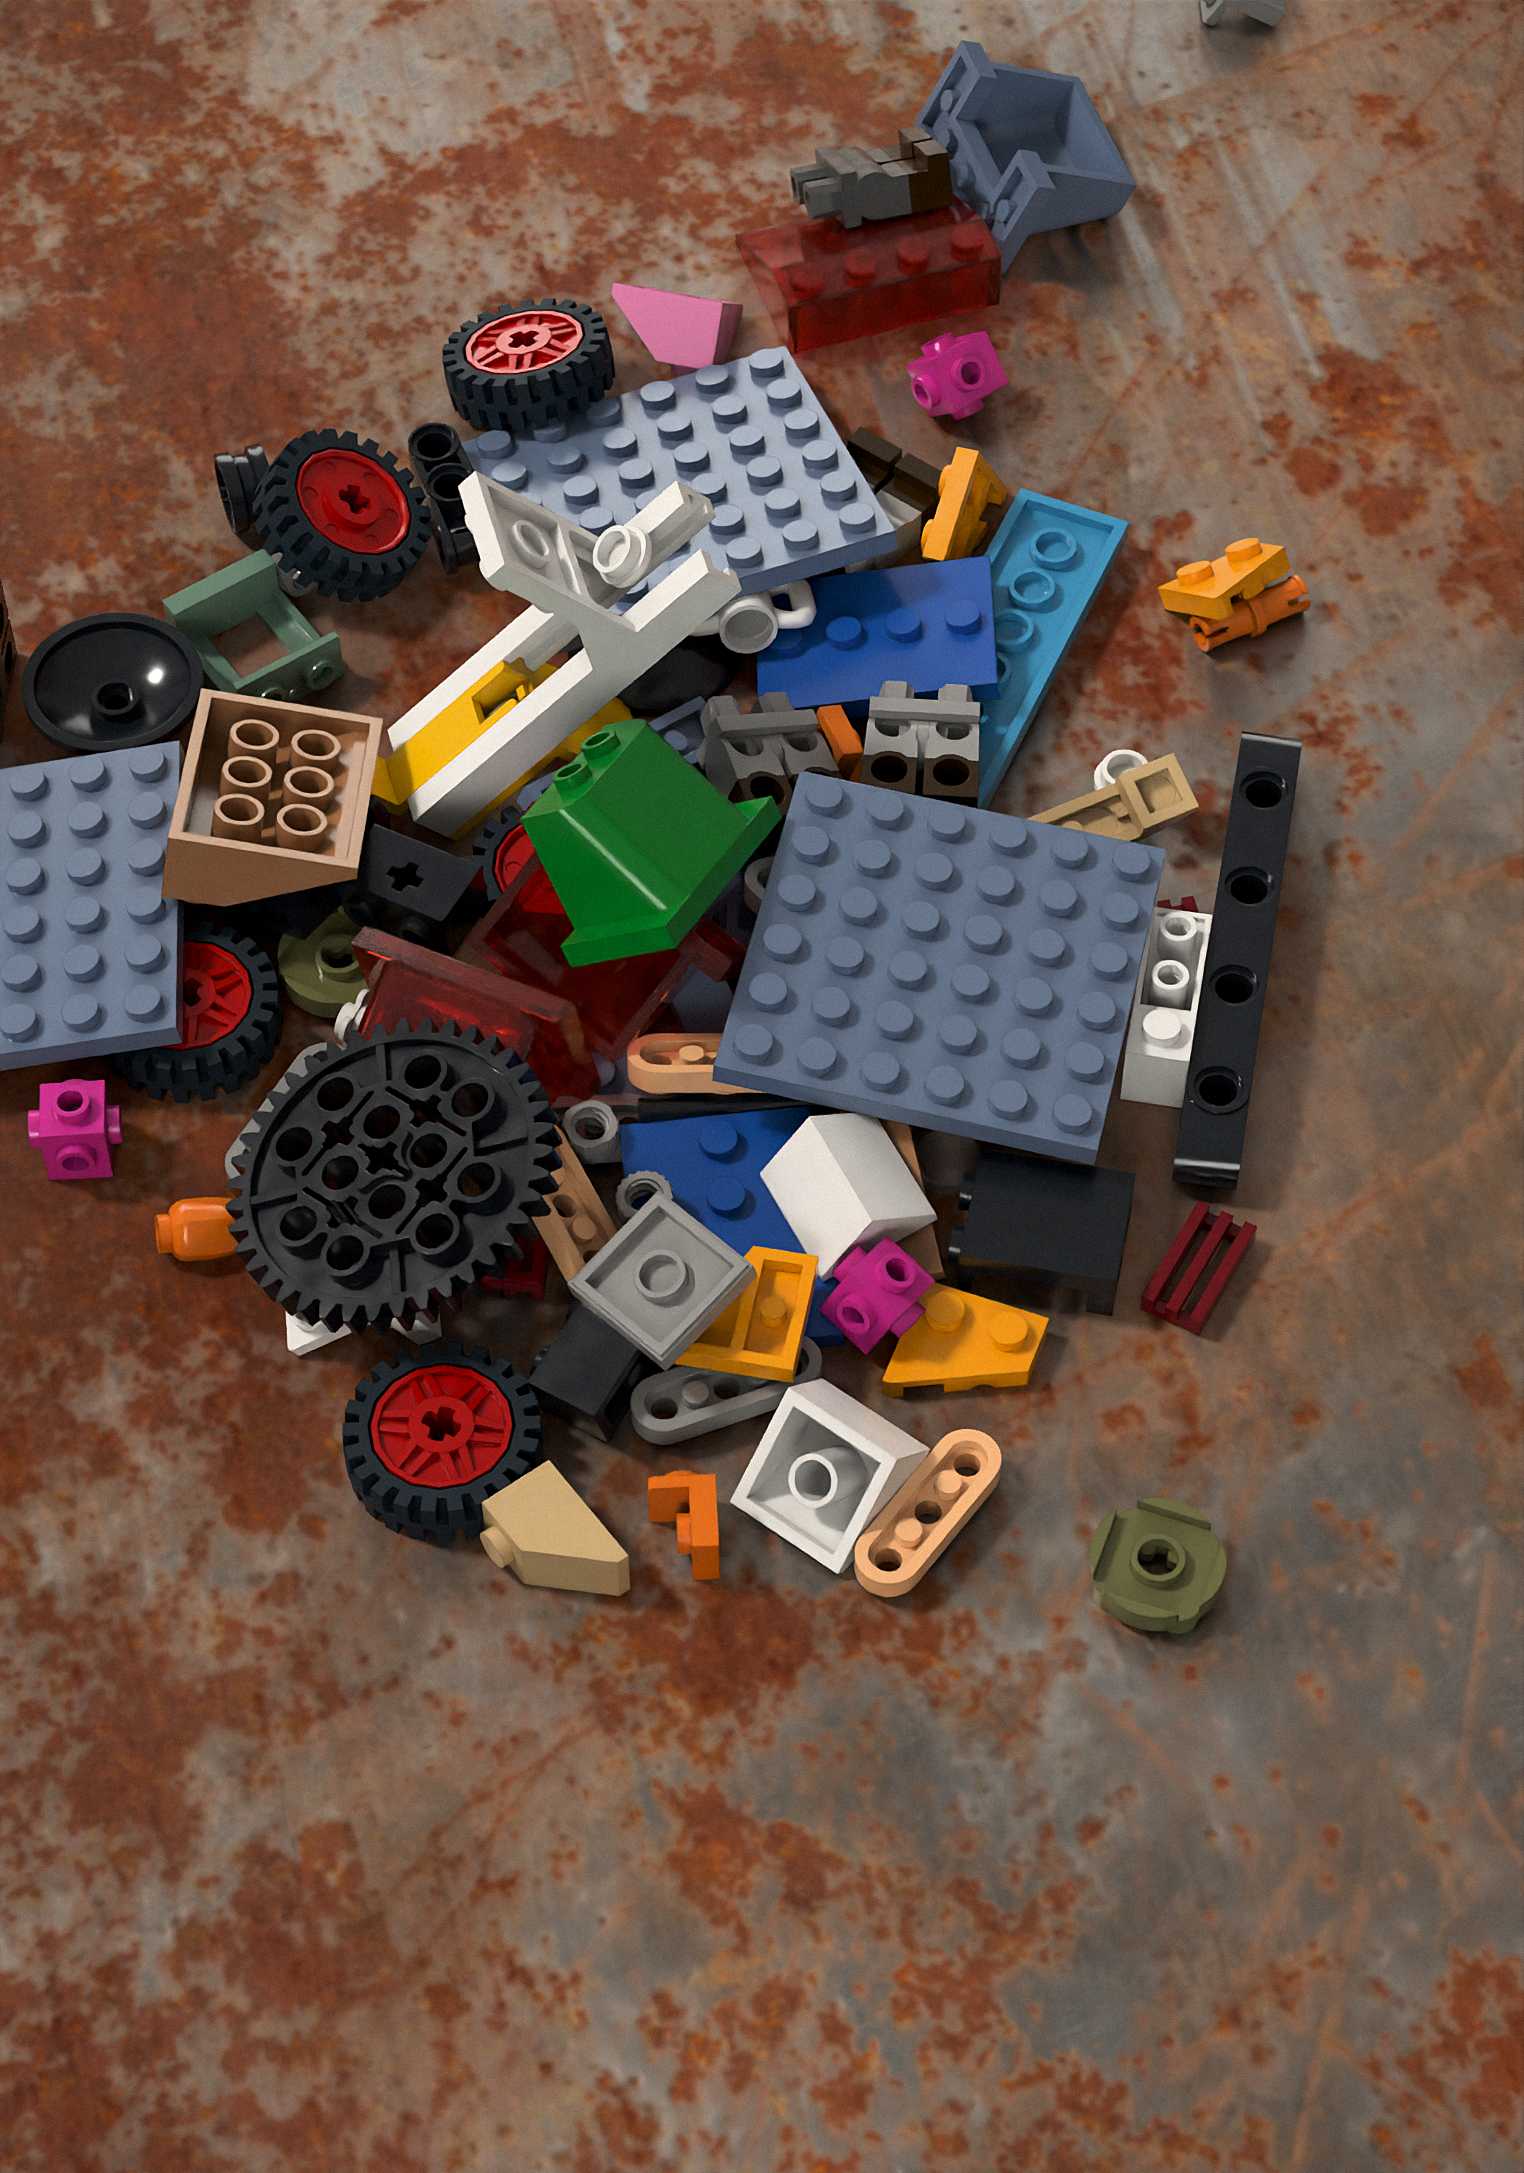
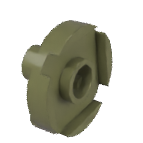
M342 904L337 908L338 912H333L306 940L283 934L278 945L279 976L284 995L290 998L298 1007L311 1014L336 1019L340 1010L347 1002L356 1003L357 996L363 989L373 992L371 1004L381 1006L395 993L403 976L402 947L397 937L377 928L369 930L358 926L345 915ZM345 954L352 955V964L344 968L330 967V963L327 961L330 957L339 960Z
M1147 1498L1138 1500L1136 1508L1124 1510L1118 1515L1117 1510H1115L1101 1521L1095 1530L1090 1544L1088 1574L1093 1587L1092 1596L1094 1602L1101 1610L1111 1613L1120 1621L1136 1628L1150 1631H1168L1175 1634L1188 1632L1196 1626L1200 1617L1213 1608L1222 1592L1227 1566V1554L1223 1543L1220 1546L1218 1538L1210 1531L1211 1523L1201 1512L1176 1500ZM1155 1553H1161L1168 1556L1167 1566L1173 1569V1571L1168 1574L1153 1575L1148 1573L1147 1569L1139 1564V1560L1151 1561Z

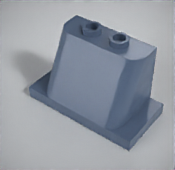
M961 41L913 124L914 126L919 125L933 140H936L948 151L953 205L986 271L1005 274L1026 238L1030 235L1118 214L1137 187L1079 77L991 62L980 43Z

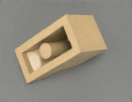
M550 1460L482 1502L485 1531L480 1533V1539L486 1552L500 1568L509 1565L524 1584L620 1596L630 1590L629 1555Z

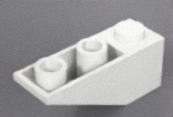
M1160 907L1153 908L1138 974L1125 1051L1120 1099L1183 1108L1212 915Z

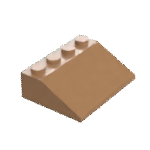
M201 688L167 840L161 897L184 900L193 904L204 903L225 907L356 879L383 718Z

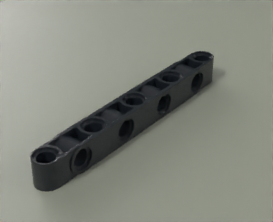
M1242 731L1172 1181L1232 1190L1237 1189L1303 739Z

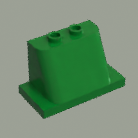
M636 718L608 724L598 733L588 737L581 743L580 748L582 751L570 764L553 774L552 785L520 819L574 927L573 932L561 945L571 968L676 948L782 818L772 796L733 804L644 719Z

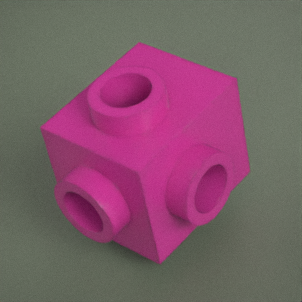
M986 331L962 335L955 339L952 333L939 336L921 346L924 356L906 365L912 379L911 390L918 404L926 409L929 417L951 414L953 420L965 418L985 406L982 401L983 397L1009 383Z
M70 1079L62 1083L40 1084L39 1110H29L28 1133L31 1149H42L49 1181L113 1177L114 1144L123 1143V1117L121 1105H110L105 1080L86 1081Z
M886 1236L869 1253H866L858 1246L836 1268L832 1275L840 1284L818 1310L867 1355L890 1331L898 1338H901L924 1314L926 1309L918 1300L935 1280L919 1266L910 1254L904 1252L889 1236Z

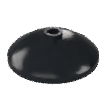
M110 612L78 619L49 635L29 658L24 669L21 689L26 714L41 736L65 751L85 756L161 744L173 738L194 717L201 688H204V676L201 660L195 647L178 629L151 616L129 612Z
M720 633L705 636L688 635L620 692L616 698L622 700L625 706L630 709L632 715L661 717L699 696L707 703L711 697L719 696L733 682L741 667L744 653H737L728 649L721 641ZM584 646L567 651L568 661L580 652Z

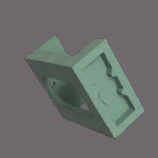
M264 548L162 600L166 623L182 632L193 644L201 660L204 682L211 690L292 703L314 690H321L327 687L333 680L344 675L339 635L333 631L321 637L279 589L276 562ZM257 615L287 650L289 655L242 679L209 639Z

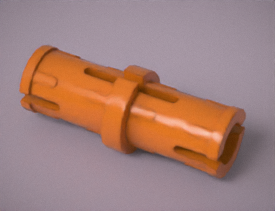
M1291 575L1286 580L1266 587L1253 598L1244 599L1242 592L1236 594L1231 602L1234 613L1223 620H1216L1196 615L1192 616L1189 623L1190 628H1202L1191 633L1196 645L1203 652H1208L1218 645L1247 633H1251V637H1256L1265 633L1267 625L1298 612L1307 611L1311 604L1310 598L1306 597L1299 600L1298 597L1308 594V589L1298 575Z

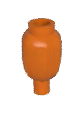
M221 1197L183 1199L175 1202L167 1214H156L155 1236L158 1253L171 1252L180 1261L187 1262L212 1260L234 1255L236 1253L235 1247L239 1243L231 1235L228 1227L235 1220L228 1213L225 1205L232 1201V1199Z

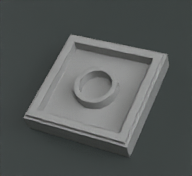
M658 1190L567 1285L576 1298L667 1371L758 1275L754 1265Z

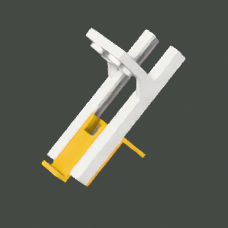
M474 471L458 486L466 511L465 523L473 534L481 559L479 567L483 576L496 589L500 591L508 590L530 601L532 605L387 730L394 753L386 760L377 756L371 795L380 800L388 812L400 816L410 808L414 822L458 841L556 757L571 763L582 751L580 745L588 737L598 733L605 725L633 719L630 709L616 696L742 591L734 570L728 567L723 571L714 568L709 553L699 549L622 616L608 610L716 517L709 498L676 480L628 521L624 526H636L649 535L652 542V555L650 565L642 577L630 586L617 588L605 582L593 564V550L599 538L598 536L477 471ZM578 634L580 635L584 648L560 669L546 663Z

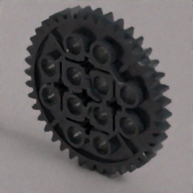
M425 1017L419 1025L417 1032H415L407 1018H400L392 1035H389L383 1024L378 1022L375 1023L371 1040L365 1041L357 1030L350 1032L349 1048L343 1051L333 1041L327 1043L328 1059L321 1063L310 1055L306 1056L304 1060L308 1073L305 1076L301 1077L298 1074L287 1072L284 1077L290 1090L286 1094L277 1091H269L266 1094L274 1107L271 1113L265 1111H254L251 1117L259 1126L260 1131L244 1133L239 1138L250 1153L234 1156L231 1159L232 1165L240 1175L227 1181L226 1186L235 1196V1199L225 1205L226 1210L235 1220L228 1229L239 1243L235 1247L236 1253L247 1265L245 1268L273 1302L278 1301L291 1316L299 1313L310 1326H314L321 1320L328 1330L336 1333L345 1323L354 1336H361L368 1322H370L378 1334L383 1336L387 1334L393 1318L398 1320L406 1332L412 1331L416 1313L422 1311L427 1319L434 1324L438 1322L440 1304L446 1302L457 1313L462 1310L461 1293L468 1289L472 1294L482 1298L486 1293L481 1279L488 1274L493 1278L503 1281L507 1276L500 1261L504 1257L514 1260H522L525 1257L516 1242L519 1237L525 1239L538 1238L540 1233L530 1218L549 1216L551 1209L542 1195L558 1192L559 1185L550 1173L562 1168L563 1165L562 1160L554 1150L563 1144L561 1136L554 1127L559 1122L558 1116L549 1104L551 1099L529 1064L527 1062L523 1063L513 1047L505 1049L499 1038L494 1034L485 1039L478 1027L474 1025L462 1032L456 1021L449 1019L439 1030L431 1017ZM336 1218H338L344 1223L340 1224ZM364 1225V1227L367 1229V1231H365L364 1229H362V1228H360V1227ZM448 1240L444 1245L438 1247L444 1241Z

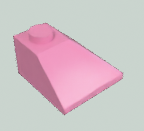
M613 283L612 297L654 359L658 362L672 364L671 375L681 377L695 373L708 365L725 364L742 316L743 304L639 285Z

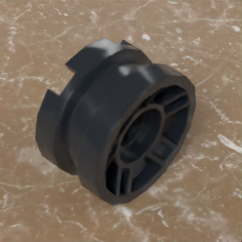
M259 443L246 446L242 454L232 456L226 451L214 454L213 456L220 497L228 523L234 534L249 531L250 524L256 523L260 517L253 514V503L257 498L254 494L269 464Z

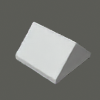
M860 1113L809 1116L760 1172L763 1183L805 1253L819 1256L818 1275L822 1282L833 1277L832 1273L858 1246L866 1253H869L886 1236L897 1242L937 1220L935 1211L881 1123L874 1116Z

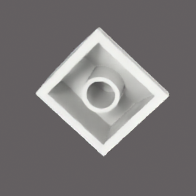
M823 1378L788 1387L730 1502L836 1574H840L854 1561L855 1546L860 1536L924 1461L930 1448Z

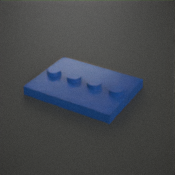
M990 556L804 579L811 587L817 610L813 622L808 626L797 629L778 628L777 635L772 643L757 652L758 697L768 692L785 691L795 710L813 709L815 715L819 707L841 705L847 719L869 716L870 696L878 697L882 684L885 681L908 682L909 685L914 687V699L938 700L939 688L944 687L946 684L968 685L971 688L973 702L1000 699L993 573ZM779 594L771 597L775 608L792 611L789 595Z
M801 1106L620 1125L619 1139L624 1179L630 1173L634 1174L636 1171L642 1172L645 1170H649V1172L655 1171L660 1176L664 1175L665 1180H668L671 1184L675 1203L742 1257L753 1246L806 1254L763 1183L760 1172L806 1119L812 1116L811 1107ZM653 1194L640 1196L631 1206L636 1210H640ZM818 1275L809 1312L805 1336L813 1340L818 1348L843 1346L844 1334L818 1310L837 1287L834 1276L822 1282Z

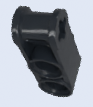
M426 423L413 430L408 438L410 470L415 476L412 480V487L421 486L426 498L421 505L430 507L431 519L428 525L432 527L431 532L436 542L441 564L445 573L449 576L456 574L460 566L481 561L473 534L465 523L466 511L458 486L473 473V469L459 439V435L454 428L443 423Z

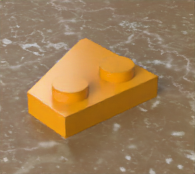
M957 447L952 464L945 466L939 480L938 491L940 501L934 519H929L923 529L921 550L923 552L922 557L927 563L971 558L974 549L981 543L988 530L987 522L979 520L988 503L1002 505L1007 496L1008 489L979 451Z
M1248 538L1226 547V556L1211 563L1209 561H1199L1180 568L1176 572L1177 579L1158 587L1164 609L1216 620H1223L1234 613L1230 602L1232 596L1242 592L1244 599L1253 598L1264 590L1268 583L1277 580L1291 569L1285 548L1260 543L1258 538Z
M753 1246L744 1258L754 1265L758 1276L673 1364L794 1383L819 1273V1256Z
M934 1282L918 1300L926 1311L898 1341L882 1379V1395L899 1397L903 1396L904 1387L942 1384L943 1392L965 1391L978 1385H991L995 1388L1027 1385L1048 1334L1049 1318Z

